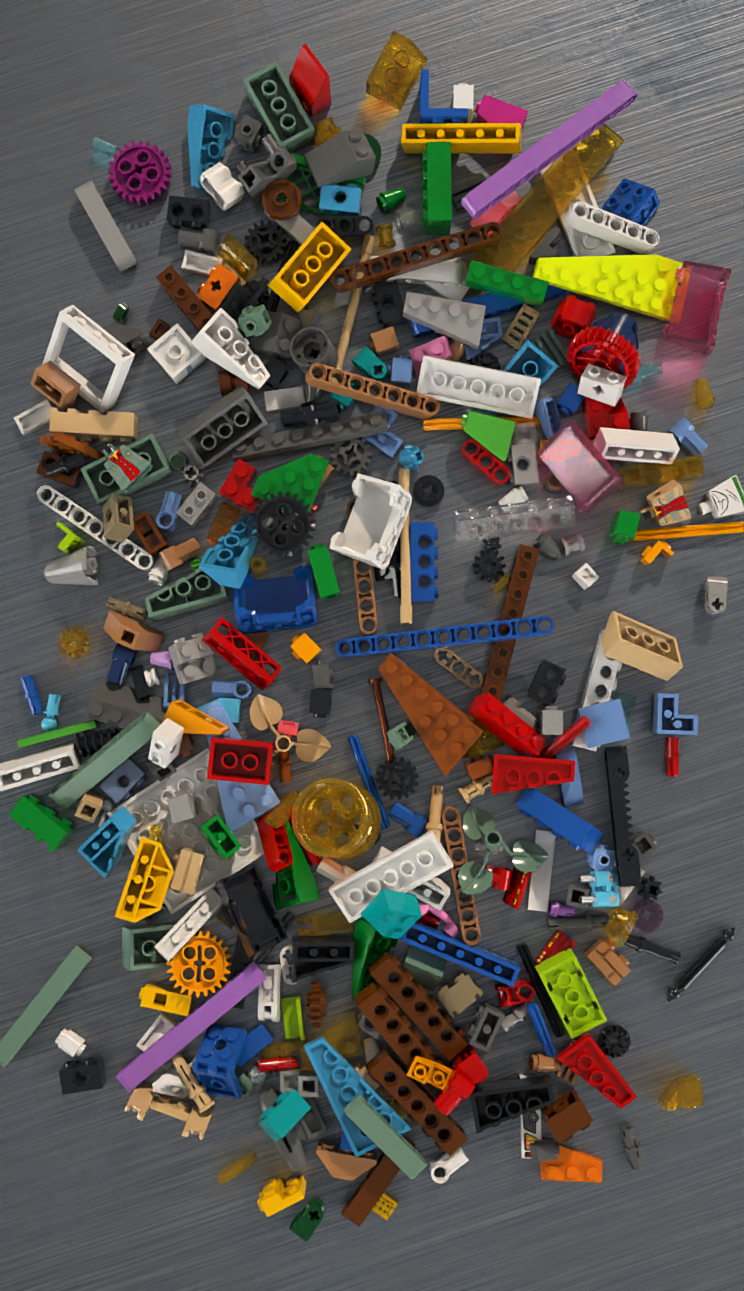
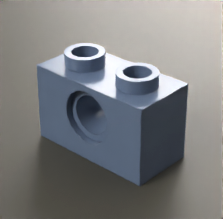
M128 757L100 785V788L116 803L125 802L133 794L131 790L135 786L139 788L146 781L145 776L148 772L132 757ZM124 775L130 780L128 786H124L121 783V778Z

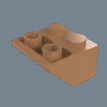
M48 361L36 368L30 382L37 391L64 412H67L68 408H73L81 386L80 383L52 361Z

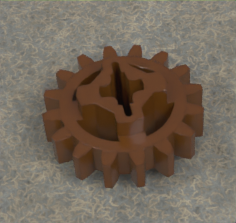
M311 982V992L306 993V1017H311L312 1028L322 1027V1017H327L326 992H322L321 982Z

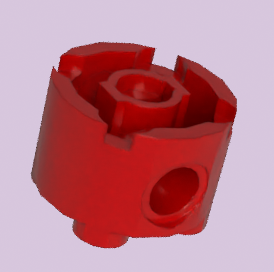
M568 294L559 302L558 310L551 320L552 329L556 327L555 332L562 337L573 340L574 336L581 330L591 327L593 320L596 318V306L591 302H584L577 299L576 296Z

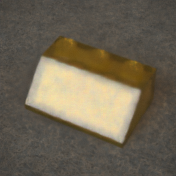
M393 31L366 81V93L401 110L421 73V69H423L427 62V57L411 39Z

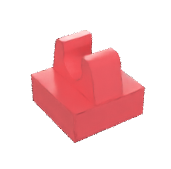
M280 720L277 732L283 733L284 736L289 737L291 740L292 735L297 736L300 723Z

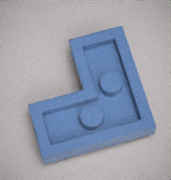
M379 407L375 413L385 411L389 429L397 418L398 413ZM389 431L361 437L391 458L394 457L403 444V440Z

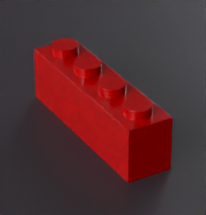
M489 692L475 696L467 711L469 715L521 756H539L547 739Z

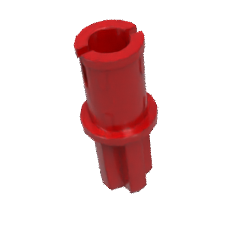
M666 737L667 751L664 757H667V776L677 777L679 775V757H681L679 755V737Z
M275 1056V1058L257 1060L258 1073L274 1071L279 1073V1070L296 1069L298 1067V1061L295 1057L278 1058V1056Z

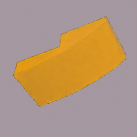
M415 1056L407 1076L423 1084L427 1082L444 1090L452 1074V1069L432 1060Z

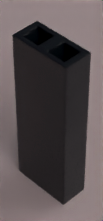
M143 665L130 669L140 701L152 697L145 679Z

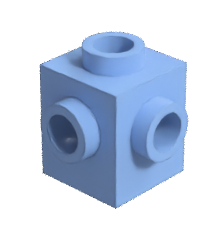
M599 844L592 855L587 853V863H589L592 869H595L594 871H613V866H616L615 851L609 848L610 845ZM603 856H606L605 863H601V858Z

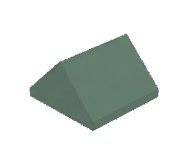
M409 944L400 967L404 971L408 969L414 976L413 981L416 984L420 983L424 988L434 992L442 979L447 959Z

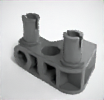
M268 134L262 139V143L271 154L266 161L250 164L249 166L246 165V162L242 161L235 167L243 188L255 204L262 202L263 191L265 192L270 182L277 179H286L297 167L295 156L290 154L285 147H280L272 134Z

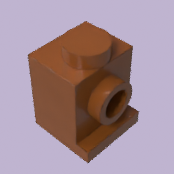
M482 754L471 758L472 762L470 763L468 760L463 761L472 781L493 772L494 760L491 754L484 757Z

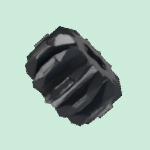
M487 549V555L481 550L479 552L481 557H474L479 562L472 564V567L479 568L474 574L477 575L480 572L482 574L479 580L482 581L487 576V582H491L492 576L497 581L499 579L497 573L499 575L504 574V571L500 568H505L506 564L500 563L504 556L496 557L499 554L498 550L493 555H491V549ZM488 561H490V563L494 565V567H492L491 570H488V567L484 566V564H486Z

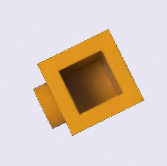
M305 632L302 635L298 633L291 640L293 643L290 646L293 649L291 653L298 660L302 658L307 664L322 651Z

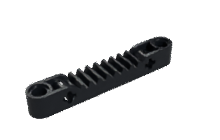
M626 745L605 746L604 757L619 887L641 886L639 854L637 849L632 846L635 841L629 839V837L634 835L633 832L628 831V829L633 827V824L627 823V821L632 819V816L626 815V813L631 811V808L626 807L630 800L625 799L629 792L624 791L628 787V784L625 782L630 774ZM616 771H618L619 774H622V777L620 779H618L617 776H614ZM626 851L627 854H631V857L628 859V861L626 857L622 856V854Z

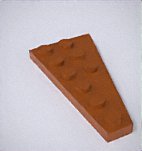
M390 653L378 669L446 777L484 730L394 653Z

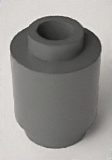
M553 1138L534 1140V1143H529L532 1161L557 1160V1155H560L559 1144L554 1142Z

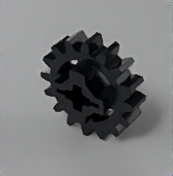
M261 220L260 226L254 223L253 230L248 228L249 235H245L244 238L247 242L244 245L245 249H248V256L253 255L254 262L259 259L261 265H263L264 261L271 265L272 259L278 262L277 256L283 257L282 250L287 248L286 244H284L287 242L286 236H283L284 230H279L278 224L272 226L269 220L267 225H264L263 220ZM276 236L279 240L278 245H276V242H274L276 240ZM254 240L257 243L256 249L253 247Z
M393 757V762L386 759L387 765L380 764L379 766L382 771H376V775L380 776V778L375 779L376 783H381L378 790L384 789L383 796L385 797L390 794V800L397 796L400 801L402 795L409 798L408 792L414 793L415 791L412 787L418 786V782L414 781V779L419 778V775L413 774L417 770L416 767L410 768L411 761L409 760L404 763V757H401L400 761ZM395 766H402L406 769L399 770ZM388 770L389 777L384 781L385 772ZM392 771H394V773L397 774L398 777L402 775V777H400V782L402 786H400V784L397 783L396 780L392 781L394 780V774ZM410 776L409 785L406 787L405 781ZM395 787L398 788L399 791H392L389 788Z

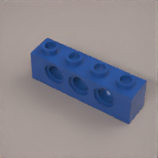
M410 522L411 603H434V598H438V587H434V579H438V567H434V559H438V547H434V539H438V528H434V522ZM424 538L429 541L430 545L427 548H421L418 541ZM421 558L429 560L430 565L427 568L419 566L418 561ZM421 578H427L430 585L422 588L418 581Z

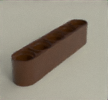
M401 1134L415 1148V1143ZM384 1152L377 1159L376 1165L370 1169L342 1211V1215L358 1227L364 1222L400 1170Z

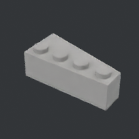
M407 292L402 317L424 327L431 328L437 333L444 334L477 350L480 343L486 306Z

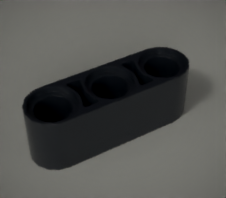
M323 216L318 219L316 224L317 227L321 222L330 221V229L336 235H369L375 228L374 221L368 216ZM344 220H348L351 224L348 231H342L341 223ZM363 220L370 222V228L367 231H362L360 228Z

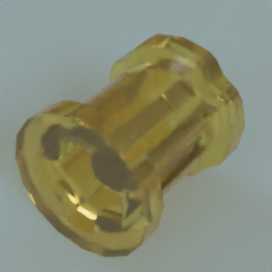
M390 223L381 224L376 227V232L379 234L380 243L378 245L380 249H390L396 245V241L393 240L392 236L393 225Z

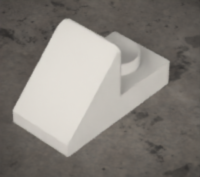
M174 1066L152 1084L153 1092L183 1099L190 1094Z

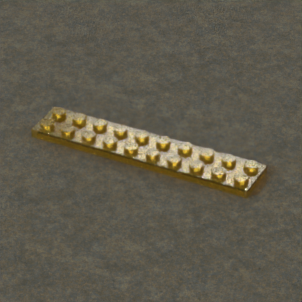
M604 124L555 160L500 224L502 227V237L499 244L477 251L466 264V267L469 269L471 260L513 272L623 144L624 139ZM494 231L490 237H496L498 233Z

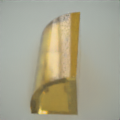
M229 233L221 242L218 248V255L246 282L259 269L258 262Z

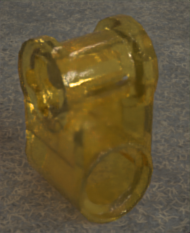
M619 905L614 908L612 916L605 927V933L611 945L621 947L626 943L637 923V912L624 910Z

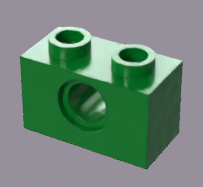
M625 510L617 512L613 515L608 538L613 539V543L624 545V543L634 539L641 514Z
M218 814L213 815L197 827L221 860L227 859L242 847Z

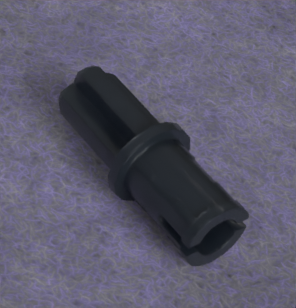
M83 453L67 458L61 457V460L46 464L45 470L48 476L51 477L52 475L64 471L69 472L72 468L84 465L86 459Z

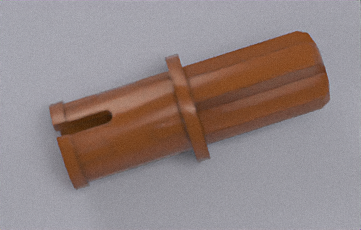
M279 751L277 753L278 762L276 765L279 767L280 783L293 781L290 767L292 761L289 759V751Z

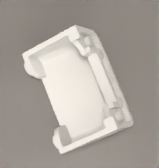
M358 473L352 483V490L357 498L343 533L337 532L332 536L329 548L366 564L385 569L390 562L411 507L412 496L398 484Z

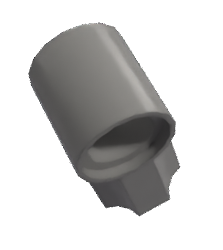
M510 695L502 703L532 728L539 721Z

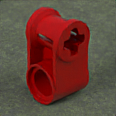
M526 979L515 981L513 987L505 983H499L494 986L499 996V1007H509L529 1002L535 995L532 983ZM522 987H529L530 992L523 995L520 993V989Z

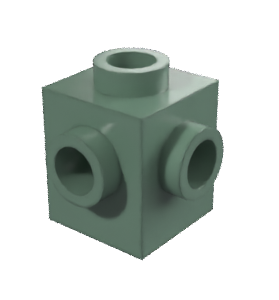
M264 304L257 307L248 306L244 308L238 318L239 328L241 331H244L246 337L262 335L272 323Z

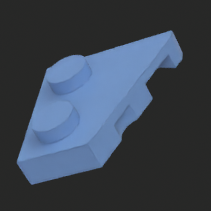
M500 317L483 320L480 343L477 350L464 344L466 362L471 361L475 355L485 351L503 338Z

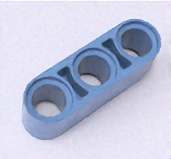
M575 748L561 749L554 755V759L575 761L574 781L559 784L563 807L584 804Z

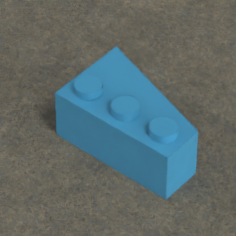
M124 806L115 812L77 849L104 879L117 868L137 822Z

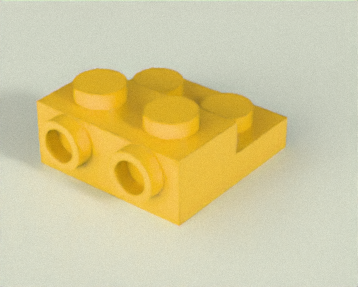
M302 1175L299 1178L296 1176L292 1177L286 1184L282 1177L266 1182L263 1190L259 1192L260 1199L257 1200L261 1212L264 1211L266 1216L269 1217L304 1199L307 1183L304 1176Z

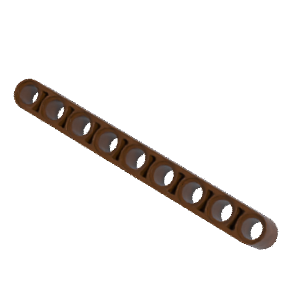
M489 222L334 271L331 274L330 281L336 292L344 293L499 244L502 237V227L497 222ZM496 231L498 235L496 237H490L488 235V232ZM470 237H477L479 241L477 243H470L468 239ZM451 243H458L459 248L451 249L449 245ZM436 248L440 250V253L432 255L430 251ZM418 254L421 256V259L413 261L411 257ZM395 260H399L402 262V265L394 267L392 263ZM376 266L383 268L380 273H374L373 269ZM357 272H362L364 274V276L361 279L354 278V275ZM338 278L345 279L342 285L335 284Z

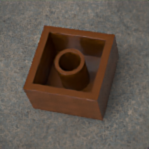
M574 1087L554 1100L555 1103L541 1108L544 1120L558 1143L570 1140L574 1133L587 1129L591 1122H593L587 1107Z

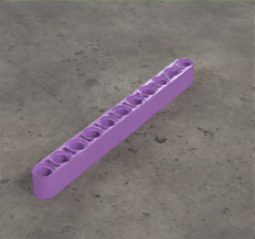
M621 80L470 191L462 199L461 205L473 219H477L633 103L638 94L625 80Z

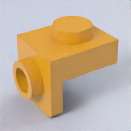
M657 541L652 547L648 545L641 553L643 558L640 562L647 566L655 559L659 552L667 558L671 557L674 552L668 543Z

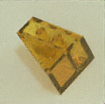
M355 1008L343 1017L333 1021L327 1027L320 1029L301 1041L299 1048L304 1068L313 1066L304 1045L321 1036L344 1059L362 1055L364 1047L360 1029L357 1026Z

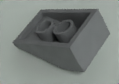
M360 127L339 133L306 153L304 158L317 186L321 187L372 175L376 156Z

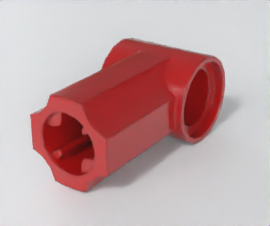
M485 866L493 874L491 887L509 891L513 870L497 866L495 868Z
M458 1071L451 1077L446 1089L434 1101V1105L443 1115L448 1116L461 1100H465L470 1096L475 1085Z

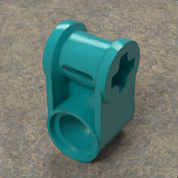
M364 346L351 360L370 379L383 383L387 380L386 365L368 347ZM377 370L378 372H380L382 370V375H380L379 373L376 375L375 371Z

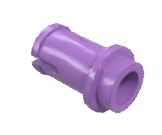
M557 901L550 902L549 914L553 915V917L557 915L574 917L575 907L564 903H557Z

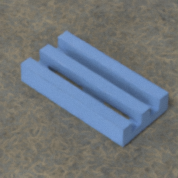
M165 670L164 710L168 709L170 705V675H173L172 702L177 700L178 678L175 670ZM185 684L180 685L179 699L184 702Z

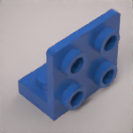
M624 178L602 206V210L644 226L660 206V202L655 189Z

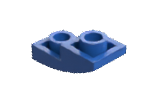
M263 1024L247 1035L237 1062L240 1068L274 1041Z

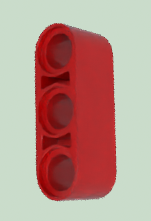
M469 439L464 442L461 449L463 458L494 485L503 486L506 484L510 477L508 468L478 441ZM467 446H473L476 452L474 454H469L466 452L465 448ZM488 459L490 466L483 467L480 460ZM495 473H504L505 479L498 480L495 477Z
M272 810L258 819L257 827L267 866L271 871L279 872L293 863V855L283 817L278 811Z

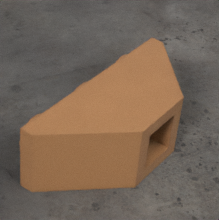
M112 610L109 611L103 627L116 643L133 650L158 652L165 635L161 631Z
M330 1141L318 1142L316 1154L334 1178L353 1181L377 1163V1153H374L373 1150L355 1157L353 1151L340 1149V1146L334 1145Z

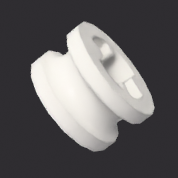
M154 668L150 672L144 671L149 688L153 687L154 684L160 685L159 677Z

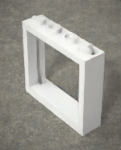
M71 305L59 312L43 364L52 361L80 383L81 386L78 394L96 409L105 413L115 406L135 354L74 305ZM69 327L116 364L105 394L59 358Z

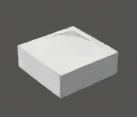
M585 563L572 575V578L586 590L599 576Z

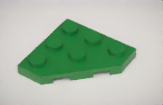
M313 454L301 457L258 476L251 496L261 500L267 497L271 500V493H274L277 497L279 491H282L283 496H285L286 492L290 491L291 497L298 494V501L305 498L303 505L310 504L311 506L308 509V512H310L330 462ZM282 505L281 508H284V509L290 511L289 506H287V505Z

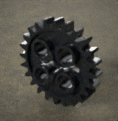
M279 491L276 497L274 493H271V500L264 497L263 501L265 504L257 503L260 510H253L257 517L251 518L253 522H256V525L251 526V529L257 530L253 537L259 536L260 539L257 541V544L263 542V550L269 547V554L277 551V557H280L282 552H284L285 556L288 557L291 551L293 555H296L297 548L301 552L304 550L302 544L310 545L307 538H314L310 531H316L317 528L311 526V524L317 522V520L311 519L310 516L315 512H308L311 505H303L305 498L298 501V494L291 497L290 491H288L283 496L282 491ZM282 505L289 506V515H284L282 513ZM298 513V517L286 524V527L281 528L273 535L269 534L270 531L279 526L283 521ZM266 517L273 518V527H269L266 525ZM295 521L302 524L301 532L294 530L293 523ZM278 533H282L286 536L285 543H280L278 541Z

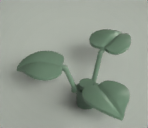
M470 804L463 817V830L465 835L473 841L483 837L485 839L486 853L481 866L479 863L471 861L465 863L460 868L458 879L461 891L467 895H476L490 887L493 881V874L485 866L489 853L496 852L501 847L510 856H514L512 860L514 867L526 873L539 868L547 860L548 853L539 845L526 840L514 843L513 852H511L505 845V841H502L501 834L494 831L496 827L494 817L489 812Z

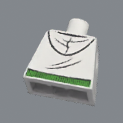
M737 475L732 476L704 494L706 501L698 504V510L701 515L711 512L714 519L743 514L744 492Z

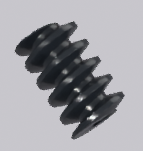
M109 728L107 729V735H105L103 730H100L99 736L96 735L95 731H92L91 737L88 736L87 732H84L83 738L80 737L79 733H76V746L79 754L83 758L87 757L88 754L92 756L119 734V731L115 728V733L112 734Z

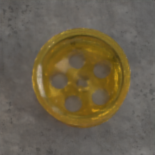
M324 778L311 783L299 794L292 811V826L296 838L309 852L328 858L352 859L364 854L375 843L381 828V813L375 798L363 787L337 778ZM350 794L353 804L349 809H346L343 806V798ZM328 799L332 804V810L324 814L321 811V803ZM360 815L359 828L356 829L353 821L356 816ZM339 816L343 817V819L341 820V824L338 823V821L340 820ZM322 823L328 824L330 828L328 834L320 837L318 834L319 825ZM342 833H347L348 842L341 847L338 844V837Z

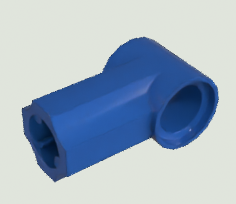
M397 801L387 815L418 838L423 833L427 823H429L428 819L417 812H412Z

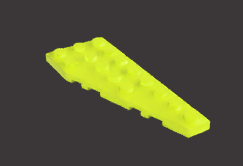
M656 254L549 257L536 260L533 278L549 282V285L677 324L680 321L691 266Z

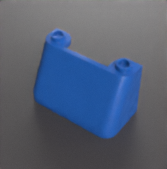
M311 565L298 566L294 569L293 576L254 580L253 575L247 573L241 588H233L235 618L238 628L242 633L307 628L318 623Z

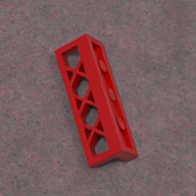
M220 617L212 629L201 639L261 690L273 682L282 668L223 617ZM222 625L226 628L228 635L223 636L217 631L218 627ZM233 639H239L242 642L243 648H237L234 645ZM249 652L257 654L258 661L250 659ZM264 664H269L275 669L271 675L265 671Z

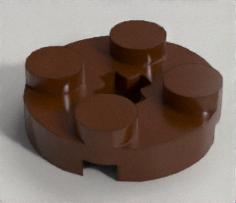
M277 179L270 182L265 192L263 191L262 193L263 208L273 220H288L293 216H297L302 204L299 188L287 179ZM279 196H283L284 199H287V201H285L282 204H280V202H277L276 200L280 199Z

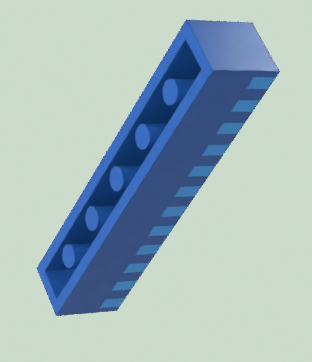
M418 921L400 938L403 942L512 987L521 969L517 962L476 945H468L464 940L457 937L453 938L445 932Z

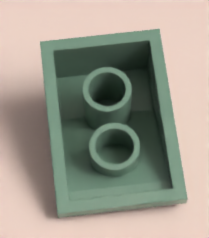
M177 923L122 926L123 967L129 971L168 966L166 965L168 961L154 947ZM186 948V949L184 950V956H185L187 959H188V948Z

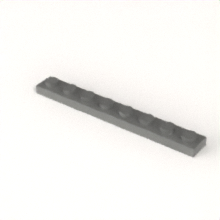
M383 411L248 438L231 449L234 462H237L238 459L244 461L388 432L386 414Z

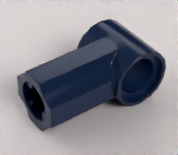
M117 643L112 654L113 662L106 680L124 685L129 668L136 659L137 650Z

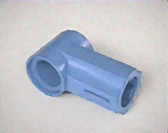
M681 418L667 432L673 434L677 444H681L694 458L708 447L694 431V426L686 418Z
M166 491L160 513L156 517L157 525L166 533L173 532L177 527L176 520L178 515L176 512L180 508L183 499L182 495L171 491ZM164 519H171L168 526H162Z
M213 680L212 695L215 698L248 699L254 691L253 686L246 681ZM245 684L248 690L242 696L239 693V687Z

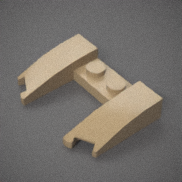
M142 1081L135 1087L124 1111L128 1112L133 1107L132 1111L138 1113L137 1119L142 1121L149 1108L187 1122L181 1136L188 1137L190 1132L198 1135L199 1132V1139L202 1140L215 1107L211 1106L200 1114V1109L196 1103L192 1108L189 1107L188 1103L173 1101L165 1094L157 1095L156 1092H153L151 1083Z

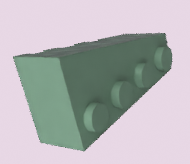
M200 568L195 570L194 573L180 578L174 584L166 586L144 598L149 618L153 622L230 601L227 587L221 586Z

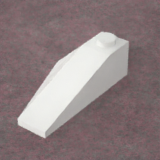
M220 308L190 343L205 357L259 390L270 377V374L258 355H255L248 346L250 343L247 338H243L239 332V326L236 321Z

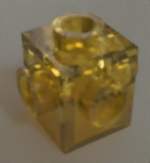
M332 117L313 123L315 129L314 142L317 147L342 132L341 128L336 126Z

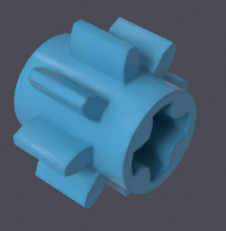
M406 445L405 450H401L399 461L404 466V469H418V464H422L423 452L418 449V446Z

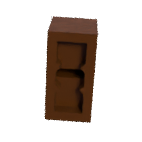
M51 450V453L44 451L36 473L47 479L78 489L83 477L80 468L84 467V465L75 467V473L71 476H68L67 472L64 471L49 477L45 470V465L50 464L52 461L61 460L63 454L55 450Z
M145 510L133 518L134 530L151 556L155 557L159 552L170 547L149 512Z

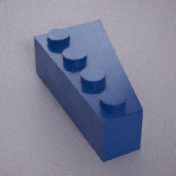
M535 788L525 789L516 803L521 808V814L529 819L531 816L537 819L535 823L544 829L547 826L553 829L551 833L559 839L567 838L569 840L567 844L577 851L579 848H582L592 855L605 835Z

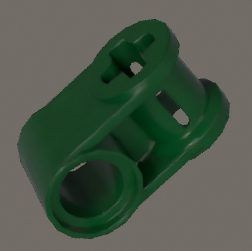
M311 1198L290 1225L289 1230L305 1242L310 1239L323 1219V1201L319 1198Z

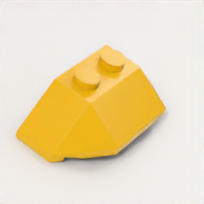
M141 837L114 917L136 923L161 910L173 873L172 865L161 843Z

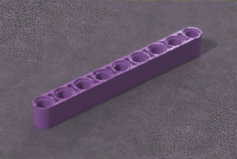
M253 961L126 1065L115 1077L127 1092H130L258 987L267 976Z

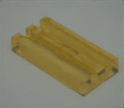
M250 1151L219 1171L217 1180L220 1185L225 1184L254 1165L257 1158L255 1151Z

